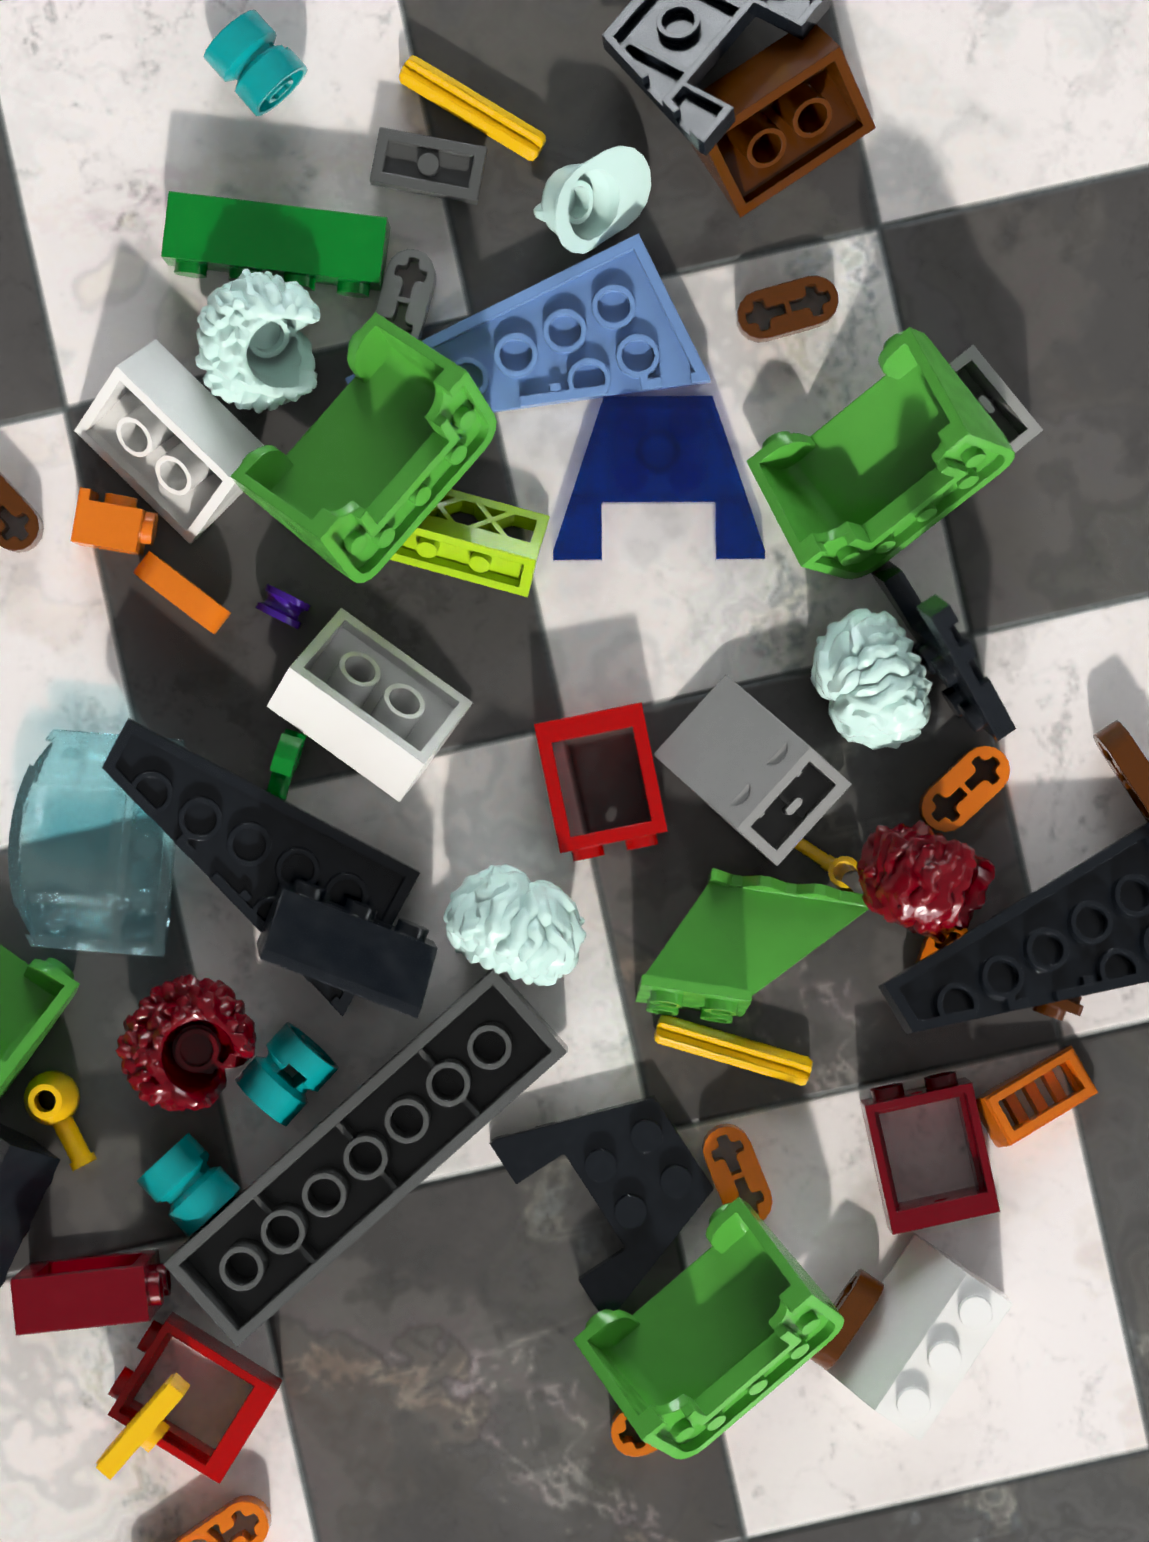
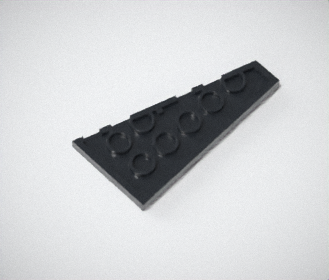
M130 718L127 719L102 766V769L161 827L188 858H191L260 932L280 883L292 887L296 879L312 883L327 891L324 899L341 906H345L347 899L364 903L378 910L375 919L393 925L420 874L419 870ZM304 976L343 1017L354 994Z
M1149 822L879 985L881 993L905 1033L911 1034L1149 982Z

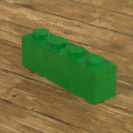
M169 191L161 257L167 265L175 266V274L185 277L207 278V271L210 270L229 273L228 280L234 281L239 278L243 269H249L251 273L263 272V274L269 271L273 276L276 274L282 276L284 282L297 281L307 291H315V285L318 283L337 286L336 293L340 295L368 298L370 290L381 291L391 227L388 218L381 216Z

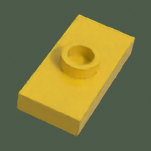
M177 1372L175 1374L172 1373L105 1449L97 1460L95 1468L111 1480L140 1446L149 1452L170 1428L163 1419L183 1398L191 1385Z

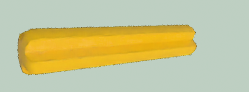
M411 55L401 68L399 73L401 84L528 161H534L542 151L546 143V136L543 132L421 58Z
M661 1015L654 1033V1040L658 1044L800 1086L806 1085L812 1071L813 1061L808 1056L673 1016Z

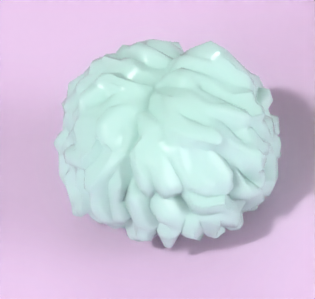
M243 269L238 279L225 283L221 288L217 287L208 296V305L202 307L200 315L197 317V322L200 325V328L196 331L199 354L195 356V361L199 368L207 371L203 377V382L211 389V395L221 396L222 400L228 404L234 402L237 409L251 410L254 408V411L260 414L267 408L268 411L277 409L279 405L287 404L290 401L296 402L301 395L309 394L316 388L318 374L314 372L316 367L315 358L312 354V344L300 330L307 326L308 323L312 324L320 320V309L302 285H299L297 281L284 282L282 276L277 274L273 276L269 271L263 274V272L251 273L249 269Z
M856 609L851 611L841 621L829 623L826 636H818L816 639L818 645L814 649L815 653L810 677L818 694L822 698L829 700L828 714L841 737H844L848 742L863 744L872 750L884 747L897 749L901 743L919 737L921 729L928 723L931 713L930 699L927 696L931 691L932 682L925 678L926 668L919 664L921 657L912 653L914 642L905 637L906 630L899 627L898 620L886 611L876 614L875 612L871 613L868 609Z
M507 864L502 866L490 865L487 869L476 875L467 876L462 885L451 893V902L443 916L444 922L447 923L446 935L451 945L455 948V952L466 956L469 963L480 962L484 969L494 968L497 974L507 971L512 980L522 978L527 985L534 983L538 986L556 984L557 978L560 979L564 974H569L578 964L580 945L586 938V932L581 927L585 919L580 916L576 903L560 887L555 886L552 882L546 880L530 882L527 875L515 867Z

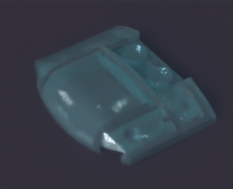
M53 729L46 738V741L51 743L35 761L34 765H29L23 777L12 813L8 845V867L14 906L18 908L19 914L31 934H25L32 947L164 957L172 908L171 893L176 844L102 769L119 734ZM168 738L185 747V740Z

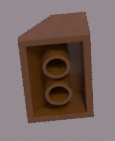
M816 24L803 40L788 33L702 90L733 106L735 122L707 155L700 153L694 146L693 149L741 218L876 127L840 45Z

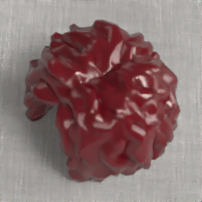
M918 821L912 827L899 823L892 830L888 826L878 825L876 832L870 833L867 841L863 844L861 859L857 862L856 866L859 876L858 881L863 890L862 899L872 912L884 916V919L889 923L901 925L913 934L919 933L925 937H931L935 943H943L950 932L956 929L963 930L969 927L974 910L981 909L986 902V891L995 877V866L992 861L975 855V849L966 843H960L956 839L948 841L943 834H934L931 826H926L922 821Z
M188 974L185 976L181 975L173 981H165L162 986L153 987L150 991V996L144 997L139 1001V1009L132 1016L128 1015L123 1022L126 1033L118 1037L116 1052L122 1058V1072L127 1074V1081H129L132 1089L139 1091L138 1096L140 1100L147 1102L151 1107L160 1104V1107L167 1111H184L186 1108L196 1111L198 1109L210 1108L226 1087L225 1069L243 1066L250 1058H253L255 1054L254 1044L257 1040L255 1022L245 1014V1003L243 1000L236 999V994L232 988L221 980L213 981L210 978H204L199 981L194 975Z

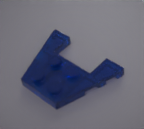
M604 396L553 550V561H602L603 504H714L715 560H764L765 549L713 396Z

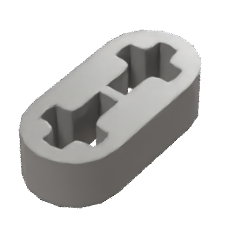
M406 249L398 252L391 258L385 272L375 311L390 322H394L399 305L407 307L405 322L407 326L413 328L411 335L418 340L421 339L436 284V272L433 263L425 253L415 249ZM411 262L419 263L420 273L425 275L426 279L424 282L418 281L414 283L410 298L402 297L404 281L400 276L396 275L398 269L407 270Z

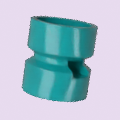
M249 10L230 22L212 40L203 57L225 82L237 80L235 92L255 116H261L272 110L289 96L305 77L308 69L290 48H284L282 45L274 46L277 36L275 31L256 10Z
M286 1022L266 1044L268 1055L266 1057L256 1056L235 1079L241 1090L260 1109L284 1126H287L308 1103L306 1092L308 1090L318 1092L339 1069L333 1059L316 1042L289 1022ZM288 1064L298 1071L293 1078L283 1070Z
M187 1133L136 1181L156 1203L167 1201L170 1204L168 1216L187 1237L198 1230L241 1189L221 1166L210 1168L207 1165L209 1153L190 1133Z

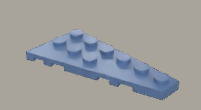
M639 233L421 341L467 370L493 413L711 382ZM354 374L345 378L347 384L353 380Z

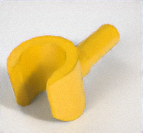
M804 838L794 847L826 870L830 881L837 889L854 892L848 885L842 882V878L847 872L857 871V861L849 856L835 858Z

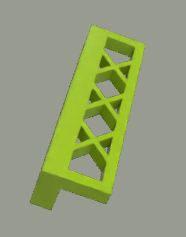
M451 489L390 560L528 598L550 516ZM461 511L474 515L478 522L465 525L455 522L450 515ZM516 526L534 532L531 542L507 536L503 529Z

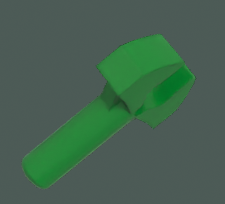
M287 728L281 734L269 770L272 773L267 786V791L284 800L287 799L289 785L292 782L294 772L300 764L307 736Z

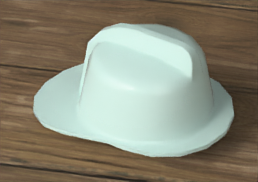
M621 145L604 150L584 163L566 165L554 171L548 178L543 189L541 203L533 210L534 215L537 219L546 222V225L557 234L561 244L572 253L585 254L627 228L639 217L648 201L651 189L649 165L645 157L635 148Z

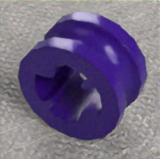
M267 584L264 589L267 592V598L263 602H258L255 608L299 630L301 626L299 615L303 611L308 612L311 605Z

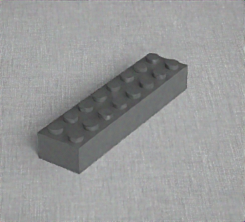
M494 968L491 969L180 1246L163 1265L235 1346L238 1347L568 1052V1046L503 973H495Z

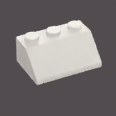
M156 339L115 367L74 430L189 544L197 540L243 493L230 476L241 465L247 454L264 446Z
M340 608L288 668L267 707L400 802L425 771L473 702L343 608Z
M914 1233L881 1281L884 1284V1289L877 1303L843 1354L832 1368L826 1371L874 1411L921 1441L1013 1304L1003 1292Z

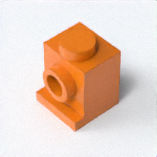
M80 487L71 542L80 546L143 556L145 544H154L158 527V513L147 512L144 509L137 508V498L119 494L105 493L104 502H99V494L97 492Z

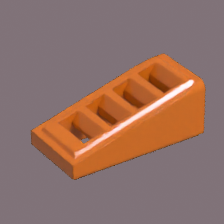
M1069 1045L976 1097V1102L982 1124L995 1146L1000 1148L1013 1145L1097 1094L1098 1091L1072 1045ZM1060 1066L1074 1091L1073 1093L1065 1094L1052 1069ZM1039 1077L1054 1101L1050 1106L1047 1105L1034 1082ZM1019 1089L1022 1090L1035 1113L1030 1117L1026 1114L1015 1094ZM1002 1100L1005 1108L1007 1109L1010 1117L1012 1118L1015 1124L1014 1126H1011L1001 1106L998 1103L999 1101Z

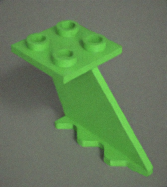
M712 868L706 888L646 974H642L635 1002L647 1003L646 1011L654 1014L677 1016L679 1008L701 1011L700 1019L708 1022L730 1024L733 1022V1016H744L752 1002L753 995L869 910L862 899L863 894L842 891L824 884H794L769 876L733 875Z

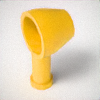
M46 1071L35 1076L27 1085L24 1093L25 1109L36 1122L53 1126L71 1161L69 1165L72 1171H75L97 1159L94 1152H90L73 1118L80 1103L79 1089L69 1075L60 1071ZM43 1090L50 1091L55 1096L56 1103L52 1110L42 1108L39 1103V1095Z

